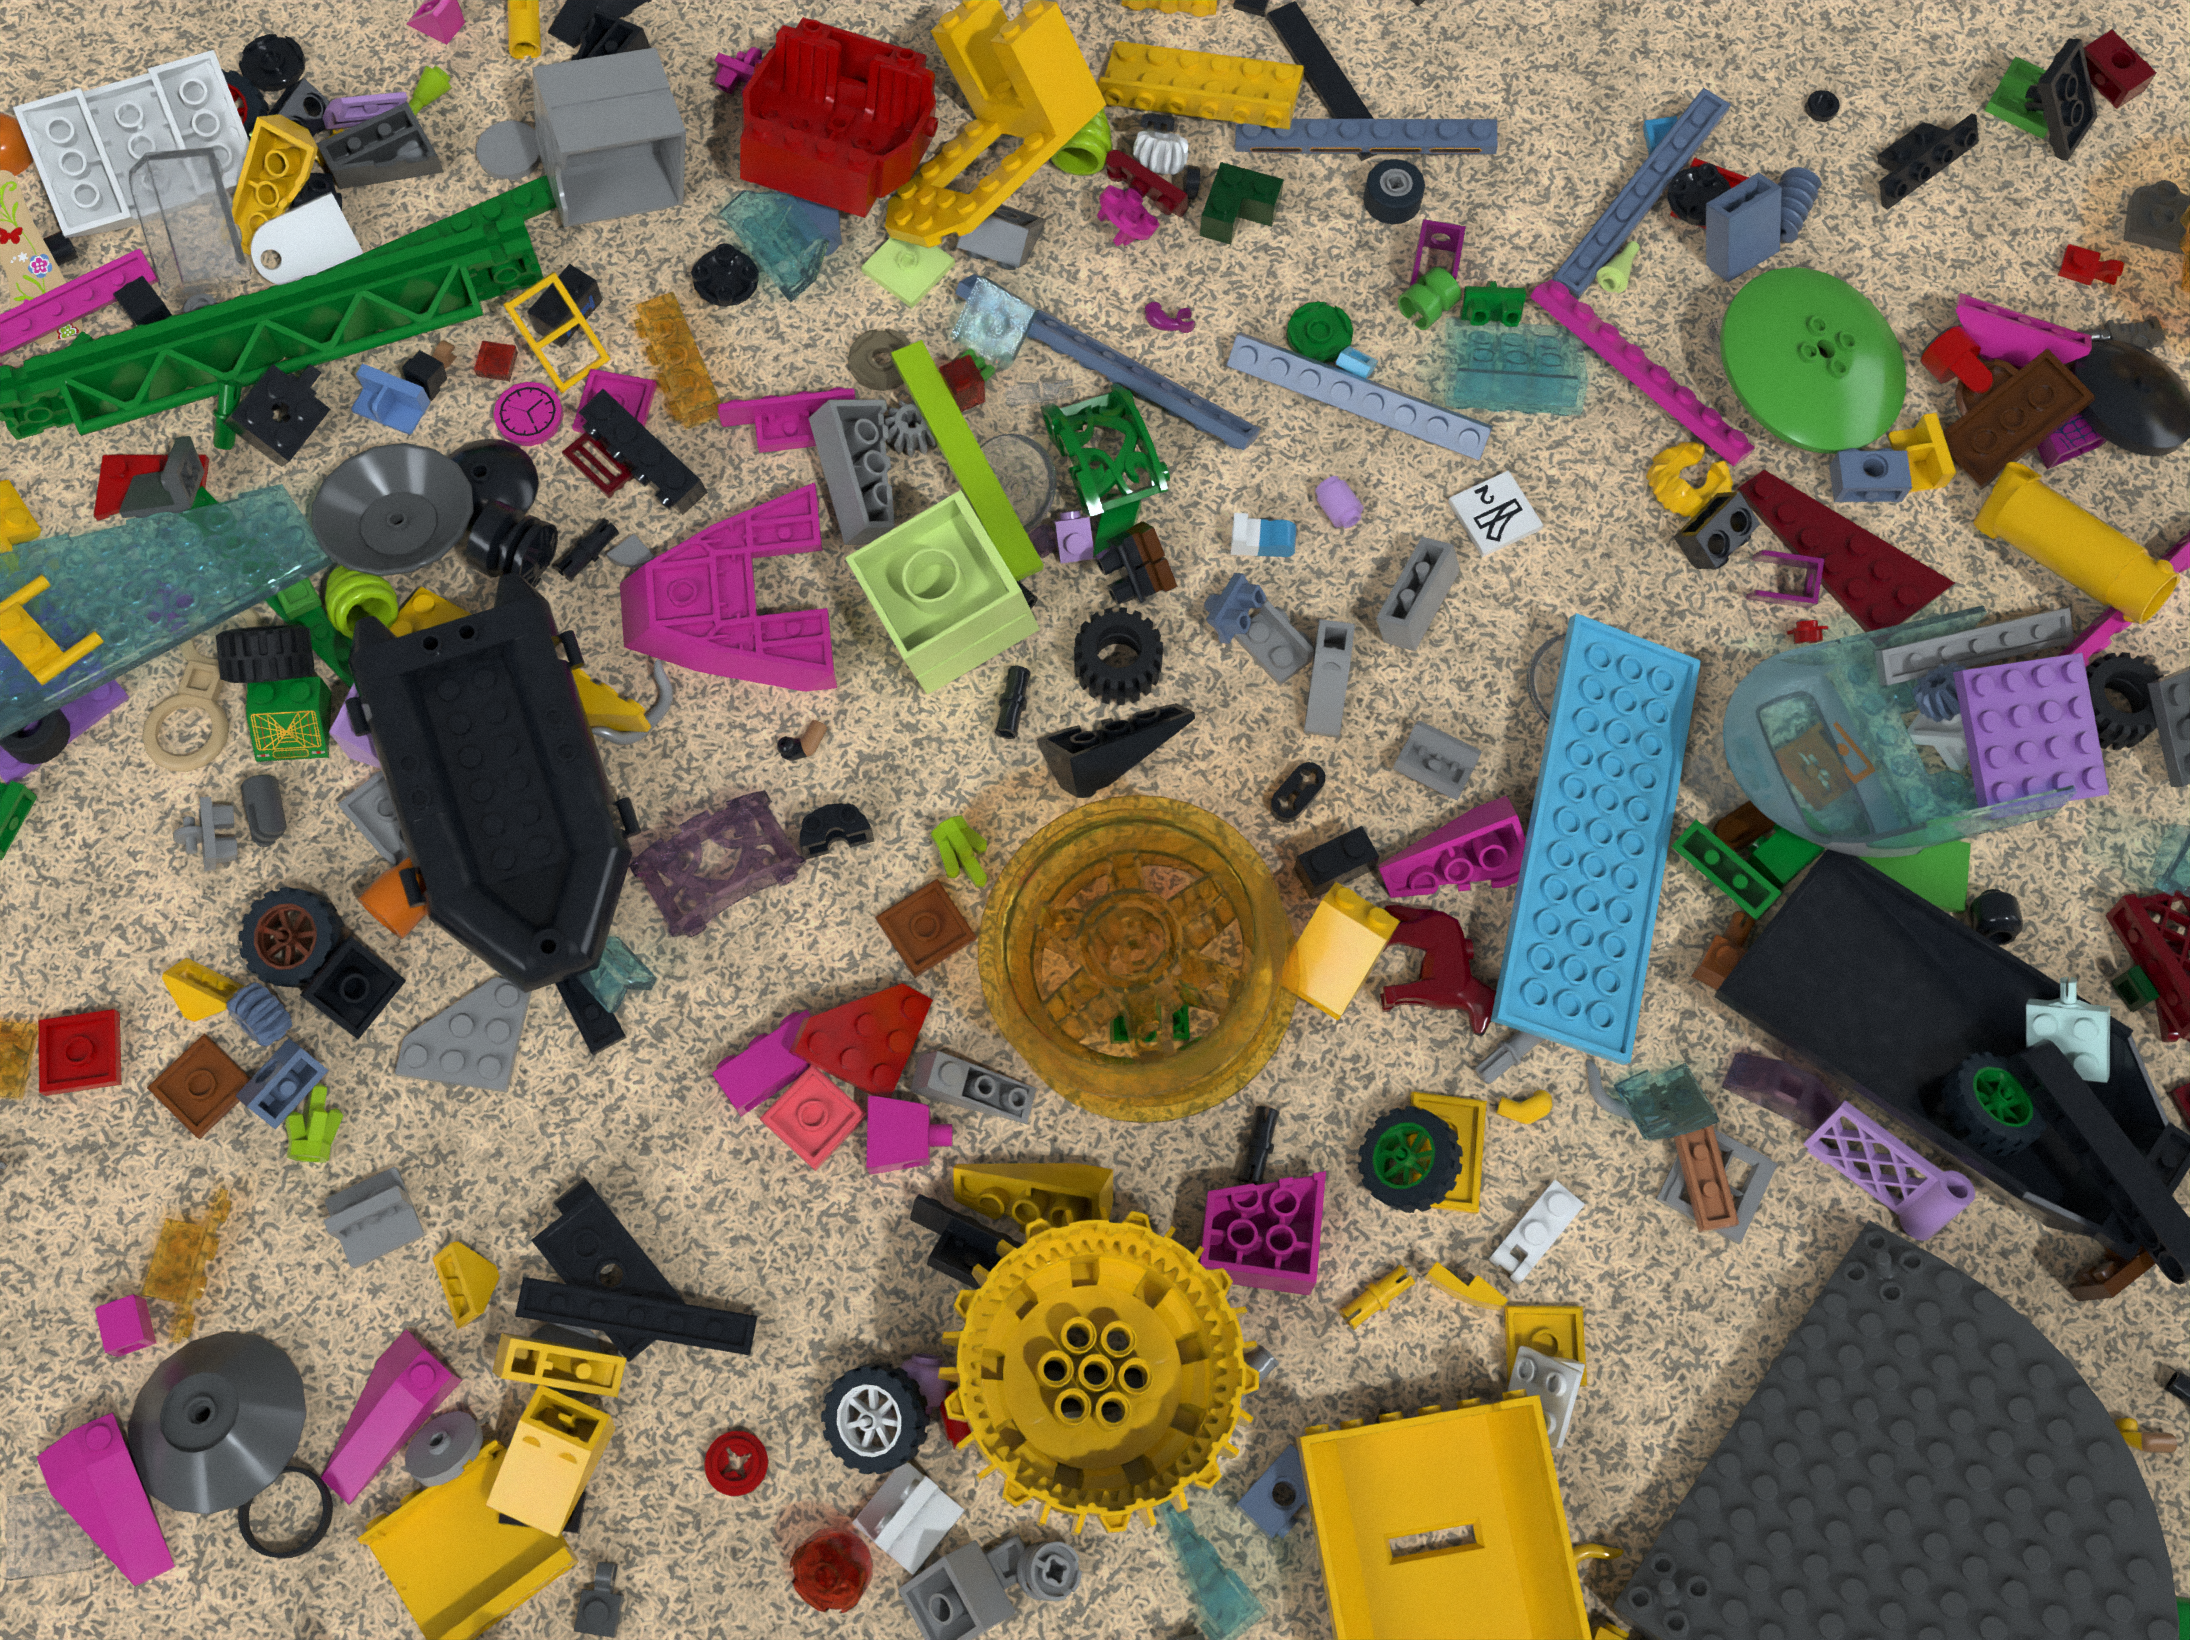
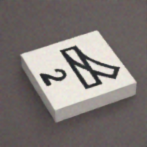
M1509 470L1458 493L1448 500V504L1481 557L1500 550L1543 528L1541 520Z

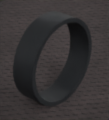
M286 1466L281 1473L299 1472L306 1475L316 1484L322 1497L323 1512L320 1524L313 1536L297 1549L284 1553H274L262 1547L254 1538L249 1525V1511L253 1498L246 1504L239 1506V1528L244 1540L253 1550L268 1557L293 1558L310 1551L322 1540L331 1523L333 1502L327 1485L315 1473L295 1466Z

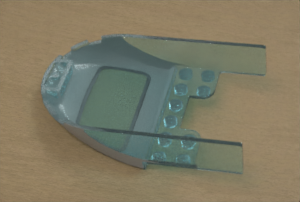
M1983 605L1778 653L1756 665L1738 684L1725 712L1723 723L1725 753L1730 769L1745 795L1762 813L1779 826L1811 843L1844 854L1876 858L1919 854L1924 848L2052 817L2077 791L2074 785L1978 808V804L1974 802L1976 798L1969 789V783L1958 772L1942 771L1928 775L1900 715L1918 710L1912 692L1913 688L1918 685L1917 679L1891 685L1879 684L1874 650L1974 628L1987 613Z

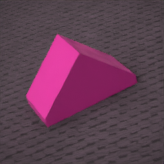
M426 0L406 24L447 45L464 25L465 20L457 0Z

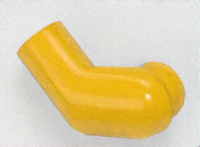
M1545 1090L1535 1091L1533 1096L1521 1103L1501 1096L1496 1114L1522 1124H1532L1549 1114L1553 1106L1552 1097Z

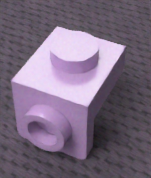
M1080 510L1059 513L1060 519L1052 521L1056 533L1060 563L1095 559L1093 558L1094 547L1090 518L1087 515L1081 516Z

